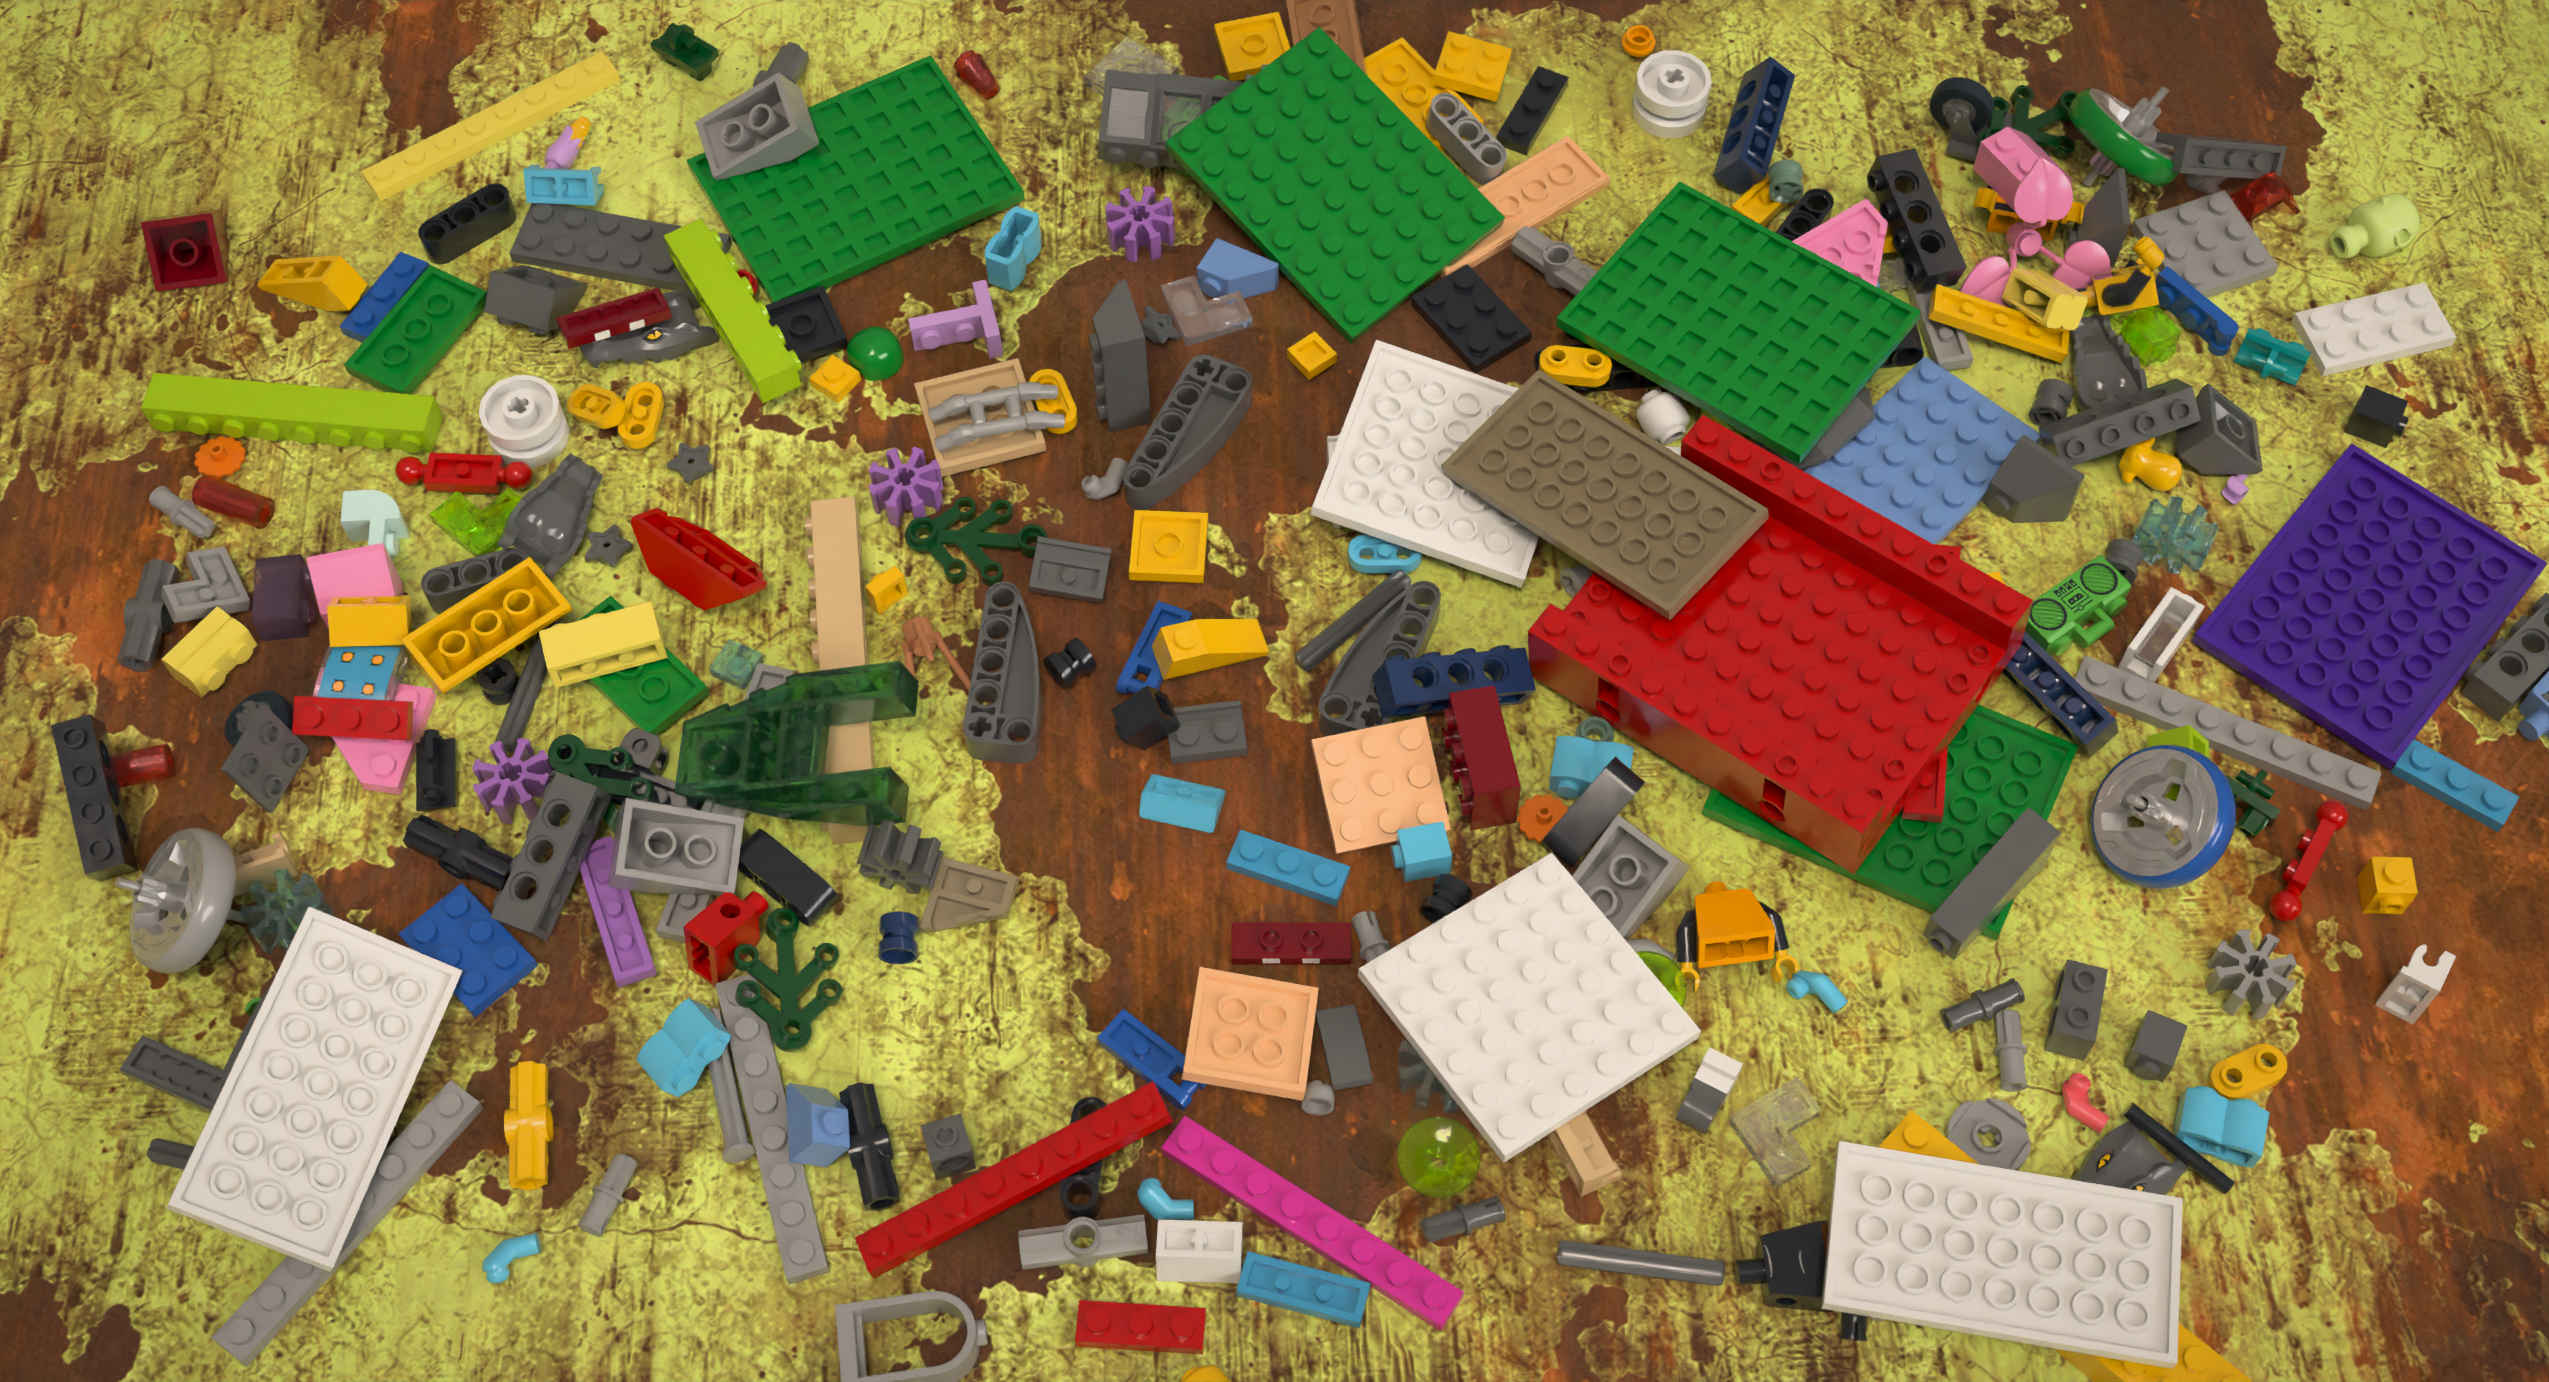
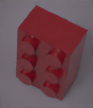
M1495 685L1450 692L1448 708L1442 709L1444 727L1441 728V739L1444 750H1451L1452 761H1449V772L1452 783H1459L1461 794L1457 795V804L1461 818L1467 817L1470 831L1516 823L1521 785Z

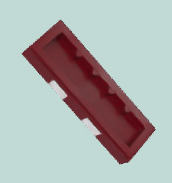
M657 287L557 317L556 321L568 349H572L671 319L672 315L660 288Z
M1351 922L1232 923L1231 965L1351 964Z

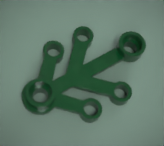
M2017 86L2010 96V101L2015 106L2011 128L2027 134L2037 145L2050 148L2056 158L2062 160L2069 158L2075 149V143L2071 138L2067 136L2058 137L2039 130L2060 120L2062 122H2071L2068 109L2078 93L2074 91L2062 93L2054 108L2028 119L2029 107L2034 98V93L2028 86ZM1993 97V111L1989 121V128L1983 130L1978 136V148L1982 140L2004 129V116L2009 110V104L2002 97ZM2041 148L2050 157L2048 151Z
M961 497L955 501L953 507L933 520L928 517H918L912 520L906 528L905 540L908 547L913 551L920 553L928 552L943 567L946 580L952 584H959L966 579V565L962 560L954 559L943 545L957 546L980 570L982 582L987 586H992L1003 581V569L1000 563L992 561L979 547L1020 550L1024 555L1034 558L1036 545L1028 546V544L1032 542L1037 543L1038 536L1047 538V533L1043 527L1036 524L1024 526L1018 534L983 532L995 523L1003 525L1012 520L1013 511L1011 503L1004 499L996 500L991 504L990 509L976 517L977 510L974 500L969 497ZM963 507L971 508L967 512L959 511ZM1001 509L1007 510V512L1004 514L996 513L998 510ZM958 520L969 522L959 530H946ZM922 535H928L926 538H919ZM955 568L961 570L957 574L950 573V571ZM990 571L998 572L995 576L990 577L986 575Z
M571 734L557 737L549 746L548 760L556 769V772L570 777L573 775L575 779L595 785L609 795L631 797L635 800L646 802L654 795L653 784L643 777H637L631 781L595 777L585 765L609 766L616 772H625L632 766L633 757L630 752L622 747H615L610 751L586 748L585 743L579 737ZM566 747H571V756L567 759H562V750ZM623 753L625 755L624 763L620 766H615L614 758L616 755ZM640 784H646V793L642 796H636V787ZM610 800L603 819L615 834L618 810Z
M778 908L769 914L765 926V932L769 939L776 942L778 975L758 959V950L750 944H742L736 948L733 964L738 970L749 973L779 998L781 1012L760 997L761 987L752 980L742 981L738 985L735 1000L741 1007L751 1009L771 1026V1039L780 1050L794 1052L808 1044L812 1033L810 1024L827 1007L836 1005L842 993L840 983L834 979H825L820 982L816 997L798 1012L797 998L824 971L835 967L839 951L833 944H820L815 950L813 959L795 976L793 939L799 927V919L792 910ZM777 919H785L790 924L781 925L777 922ZM821 953H828L832 956V960H823L819 955ZM748 954L753 960L749 962L742 961L739 955ZM831 989L835 992V996L828 997L823 994L822 990ZM750 990L755 994V997L746 998L741 992ZM785 1027H794L798 1030V1033L789 1034L786 1032Z

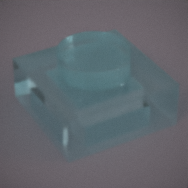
M729 639L709 669L712 676L745 690L753 677L757 664H762L764 660L762 653Z

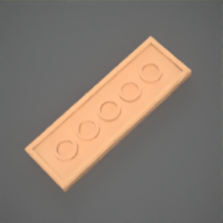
M1569 136L1562 138L1478 188L1505 217V220L1500 227L1452 265L1444 268L1440 275L1444 278L1466 264L1471 268L1477 266L1510 246L1517 232L1524 226L1528 228L1533 227L1537 230L1610 186L1611 178Z

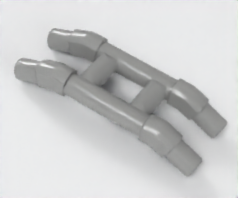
M1024 382L1019 383L1018 386L966 396L962 394L946 399L942 404L928 410V414L934 423L948 416L953 417L970 410L973 425L971 423L963 424L951 429L949 433L935 438V445L942 452L955 445L959 446L966 442L974 441L977 438L1023 429L1063 428L1065 425L1064 414L1030 411L1025 412L1023 415L1019 401L1056 399L1058 388L1056 385ZM1005 403L1008 418L987 422L984 407Z

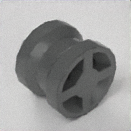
M2126 539L2110 541L2105 551V559L2132 584L2138 574L2137 566L2141 564L2144 557L2143 549L2135 542Z

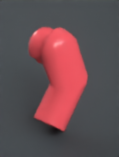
M2074 1073L2070 1075L2069 1080L2064 1081L2062 1087L2066 1111L2071 1117L2100 1134L2110 1116L2090 1105L2087 1091L2091 1086V1082L2084 1074Z

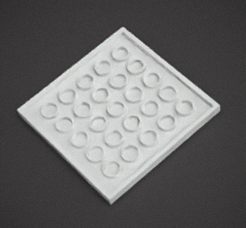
M1376 340L1310 515L1522 588L1539 536L1445 476L1441 465L1518 388Z
M1550 853L1360 967L1358 971L1360 980L1503 1163L1697 1040L1701 1033L1699 1027L1553 853Z

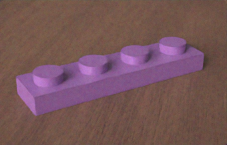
M610 835L591 843L580 871L618 988L657 975L630 890L607 886L614 840Z

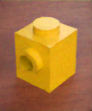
M2371 856L2357 877L2362 913L2403 914L2418 894L2412 858Z

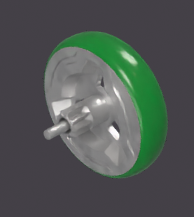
M2162 86L2151 100L2147 97L2142 98L2133 109L2112 95L2095 88H2086L2074 97L2068 109L2069 118L2078 131L2098 149V152L2090 160L2093 169L2082 181L2083 184L2089 187L2100 173L2109 176L2117 165L2125 168V171L2138 179L2155 186L2167 185L2179 174L2171 171L2173 168L2172 160L2175 146L2155 142L2157 132L2160 131L2152 125L2161 114V108L2158 107V104L2169 92L2166 87Z

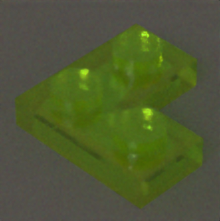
M508 488L481 511L456 491L429 515L434 524L474 557L495 552L500 547L498 542L507 518L522 498Z

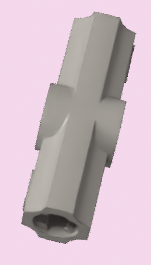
M1524 226L1517 232L1514 241L1511 243L1512 252L1541 271L1549 286L1565 288L1575 296L1597 273L1595 269L1574 255V249L1570 244L1561 241L1554 242L1533 227L1528 228Z
M1144 1214L1097 1221L1088 1217H1078L1067 1225L1018 1231L1023 1270L1071 1263L1079 1267H1089L1101 1259L1148 1253ZM1081 1236H1089L1094 1239L1093 1243L1087 1248H1077L1073 1245L1074 1241Z

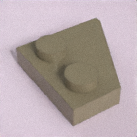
M942 857L919 929L921 932L928 934L1008 918L1019 884L1018 877Z

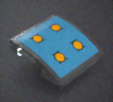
M329 645L317 677L313 696L394 700L397 683H403L408 660V653L404 645L330 647Z

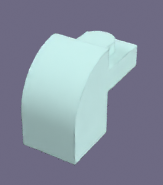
M377 490L343 491L340 522L350 542L368 541V546L383 543L393 562V555H398L399 552L398 539L409 538L408 526L397 503L386 493Z

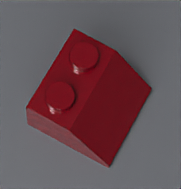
M221 209L155 217L140 222L156 292L228 282L229 243Z

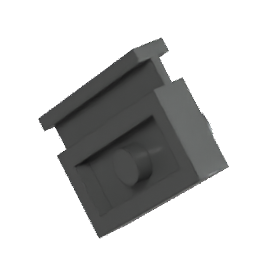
M1038 536L1028 591L1102 604L1111 549Z
M1241 700L1173 708L1180 727L1168 734L1171 764L1247 756Z

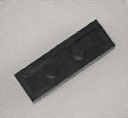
M1541 66L1537 67L1496 136V139L1504 148L1526 156L1528 155L1568 87V76Z

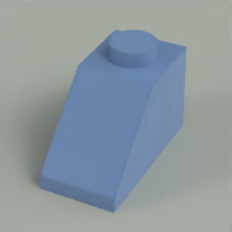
M1216 238L1197 266L1198 290L1203 291L1210 297H1217L1227 302L1274 291L1279 286V263Z
M789 1083L786 1086L789 1162L828 1167L850 1148L848 1109L827 1089Z

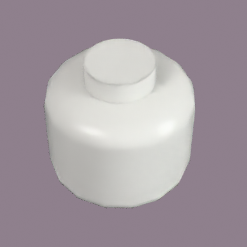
M1655 389L1641 398L1643 403L1637 409L1636 418L1647 436L1660 442L1662 445H1666L1678 440L1687 432L1685 427L1688 425L1690 417L1678 395L1671 391L1662 393L1661 389Z

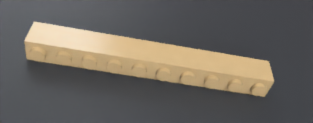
M855 496L810 501L811 516H805L807 538H812L813 546L806 548L809 569H814V578H808L810 600H816V609L810 610V623L812 632H817L818 641L811 642L813 663L819 664L820 674H813L815 696H821V706L815 707V721L817 730L823 729V740H817L816 746L819 763H824L825 773L818 774L820 796L826 797L827 807L820 808L822 831H829L833 845L863 842L870 824L879 828L860 517Z

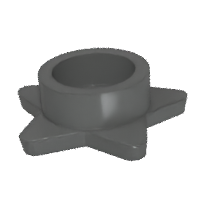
M1150 306L1144 308L1147 318L1141 321L1143 332L1150 340L1156 343H1165L1168 337L1179 340L1181 335L1172 326V316L1170 314H1160Z
M680 443L678 456L667 463V469L678 471L685 483L702 478L706 473L714 471V468L707 460L710 447L703 445L692 448L684 443ZM694 460V463L689 464L688 461Z
M612 525L603 533L588 532L587 537L591 547L585 554V560H597L602 564L614 567L616 562L623 557L624 551L632 548V544L630 541L620 537L617 525ZM605 544H610L608 548H604Z

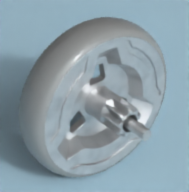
M186 828L177 831L159 846L148 862L142 876L138 877L136 882L121 877L116 878L115 887L132 891L133 903L129 920L130 944L135 957L145 967L166 974L186 971L195 966L208 953L218 938L226 920L246 922V913L231 909L236 880L235 859L229 844L217 833L203 828Z

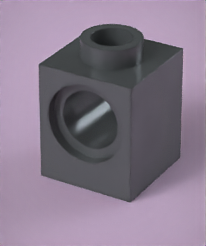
M961 1113L921 1125L936 1181L976 1169Z

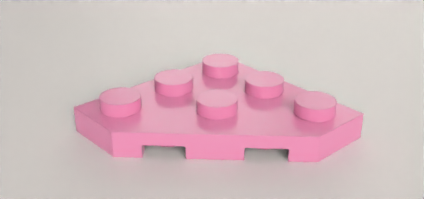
M1866 198L1792 242L1877 287L1888 222Z
M388 683L384 700L413 701L412 740L331 736L365 790L402 794L416 755V743L420 742V737L423 736L436 699V694L432 688ZM319 684V686H318V689H317V692H316L315 696L318 695V691H319L320 684Z

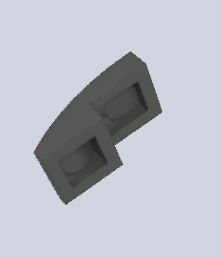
M1355 1004L1316 1011V1024L1324 1049L1325 1064L1333 1091L1372 1084L1373 1076Z

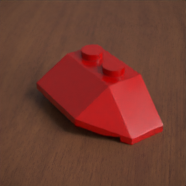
M658 507L632 517L630 523L649 573L661 580L667 587L674 589L690 600L694 606L705 611L743 599L766 589L767 581L764 579L761 567L707 529L682 518L667 516V511Z

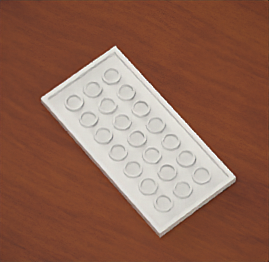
M308 907L166 1209L330 1272L338 1258L462 970L317 909Z
M1839 1141L1836 1147L1821 1308L2173 1369L2177 1365L2183 1198Z

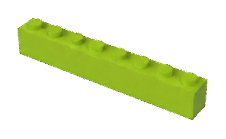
M153 373L141 406L152 428L164 432L175 430L193 432L199 435L207 433L222 434L234 438L242 436L258 437L269 441L277 439L293 440L304 444L313 442L328 443L339 447L352 445L375 450L383 448L399 449L410 453L418 451L433 452L443 420V415L435 396Z

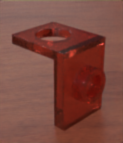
M2273 170L2231 194L2236 207L2247 222L2252 221L2283 202L2296 215L2301 212L2289 186Z

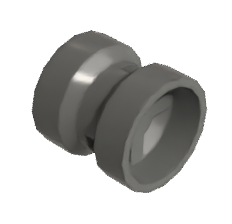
M2045 379L2040 382L2036 392L2037 400L2033 402L2029 412L2031 421L2041 427L2066 418L2068 414L2067 408L2070 406L2074 396L2073 388L2059 379Z

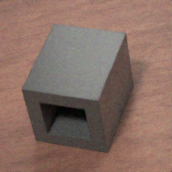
M2148 1010L2138 1025L2124 1067L2133 1070L2137 1076L2143 1079L2157 1080L2163 1083L2174 1066L2188 1026Z

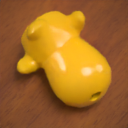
M2155 437L2129 446L2119 463L2123 482L2127 484L2132 483L2134 477L2137 476L2149 487L2161 492L2169 491L2177 485L2182 476V465L2176 457L2151 449L2155 442Z

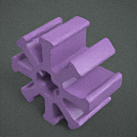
M1148 186L1143 187L1141 202L1134 200L1130 193V188L1119 191L1120 206L1108 202L1105 208L1109 247L1113 252H1116L1118 248L1125 246L1126 260L1131 262L1138 261L1137 254L1140 247L1143 246L1150 253L1152 261L1161 258V243H1166L1171 247L1175 242V226L1171 200L1165 196L1164 200L1156 203L1155 188Z
M913 447L912 455L907 464L901 463L897 448L886 451L889 469L878 466L876 462L872 463L869 469L872 484L868 486L872 505L876 514H880L882 510L886 509L890 525L900 527V520L906 510H911L914 519L926 517L924 505L935 508L937 512L941 510L943 506L941 490L944 487L940 466L937 460H932V463L926 465L923 449Z
M518 738L516 740L518 745L512 758H509L501 741L491 744L489 749L497 765L483 763L480 759H477L472 768L480 783H475L473 788L486 812H490L491 808H494L502 823H513L512 817L517 804H521L529 821L535 818L539 809L533 797L543 798V792L548 783L551 782L549 773L553 767L548 760V756L544 750H540L539 754L536 755L528 739Z

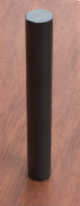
M2132 1102L2124 1110L2122 1115L2220 1192L2226 1194L2232 1188L2234 1181L2136 1104Z

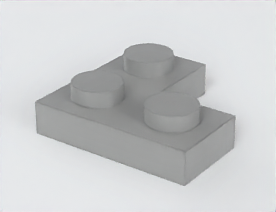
M225 547L187 552L186 564L194 581L162 586L161 596L174 623L205 618L216 607H219L227 614L249 610L250 598Z

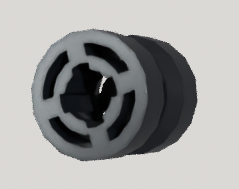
M1073 638L1067 642L1064 650L1061 652H1052L1043 659L1049 675L1064 690L1074 684L1076 677L1080 674L1087 675L1096 669V663L1091 652L1078 638Z
M1440 874L1433 884L1432 895L1427 896L1421 904L1420 912L1426 920L1434 924L1469 903L1473 892L1460 879L1452 875Z

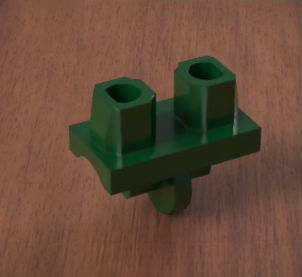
M671 23L660 38L654 39L650 43L652 50L663 56L665 62L674 67L680 66L690 72V76L698 81H702L712 72L711 63L719 56L718 48L695 36L693 28L686 24L678 26Z
M2261 769L2254 778L2241 770L2235 779L2248 788L2224 774L2232 788L2235 805L2246 811L2236 827L2254 839L2267 825L2271 827L2281 812L2280 809L2255 794L2258 793L2267 800H2270L2276 791L2263 783L2269 773Z

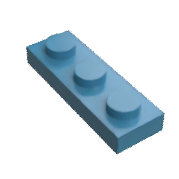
M2415 739L2407 747L2390 772L2497 832L2502 828L2519 799V796Z
M1241 829L1226 861V869L1334 906H1337L1350 875V866Z
M1248 1251L1236 1295L1241 1298L1360 1328L1370 1291V1283Z

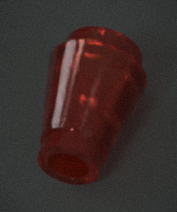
M969 50L961 54L955 61L956 77L985 100H990L999 93L1001 87L982 54H976L975 51Z

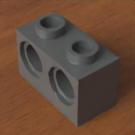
M2067 959L2056 980L2044 1051L2082 1061L2086 1059L2096 1042L2108 969Z

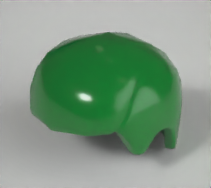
M869 326L855 333L847 344V359L851 367L861 372L868 381L887 379L897 373L904 363V353L901 344L895 334L887 328Z

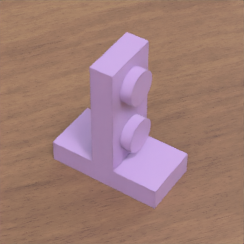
M987 281L972 282L976 305L909 318L908 322L914 351L934 349L942 345L968 342L984 337L989 359L1003 356L1001 336Z

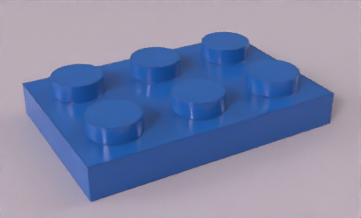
M461 883L398 933V935L410 949L462 970L453 995L475 1018L538 967L535 959L500 922L490 918L492 914Z

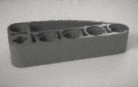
M1205 354L1197 355L1188 362L1124 471L1125 500L1130 507L1137 510H1146L1170 496L1192 479L1225 445L1252 405V377L1246 369Z
M1418 581L1396 596L1369 622L1344 654L1319 701L1318 726L1324 736L1396 722L1397 717L1382 718L1372 675L1383 664V661L1391 656L1404 655L1406 659L1419 658L1425 653L1440 613L1441 593L1434 583ZM1425 603V604H1428L1429 606H1425V607H1424V606H1419V605H1417V604ZM1406 633H1414V634H1416L1417 636L1410 637V636H1406V635H1404V634H1406ZM1340 713L1343 716L1335 718L1329 716V714Z
M998 582L988 589L985 597L963 722V733L967 751L974 759L1021 764L1031 761L1037 755L1039 749L1042 718L1040 669L1034 632L1020 592L1012 583ZM1002 604H1009L1007 607H998ZM996 636H1005L1002 639H993ZM991 668H998V669H999L998 671H995V672H988V671H987V670H989V669H991ZM985 701H994V703L990 705L981 704ZM1018 737L1027 738L1022 742L1013 741L1015 738Z

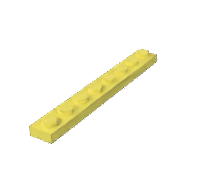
M600 51L362 170V175L381 202L621 81L619 73L606 55Z

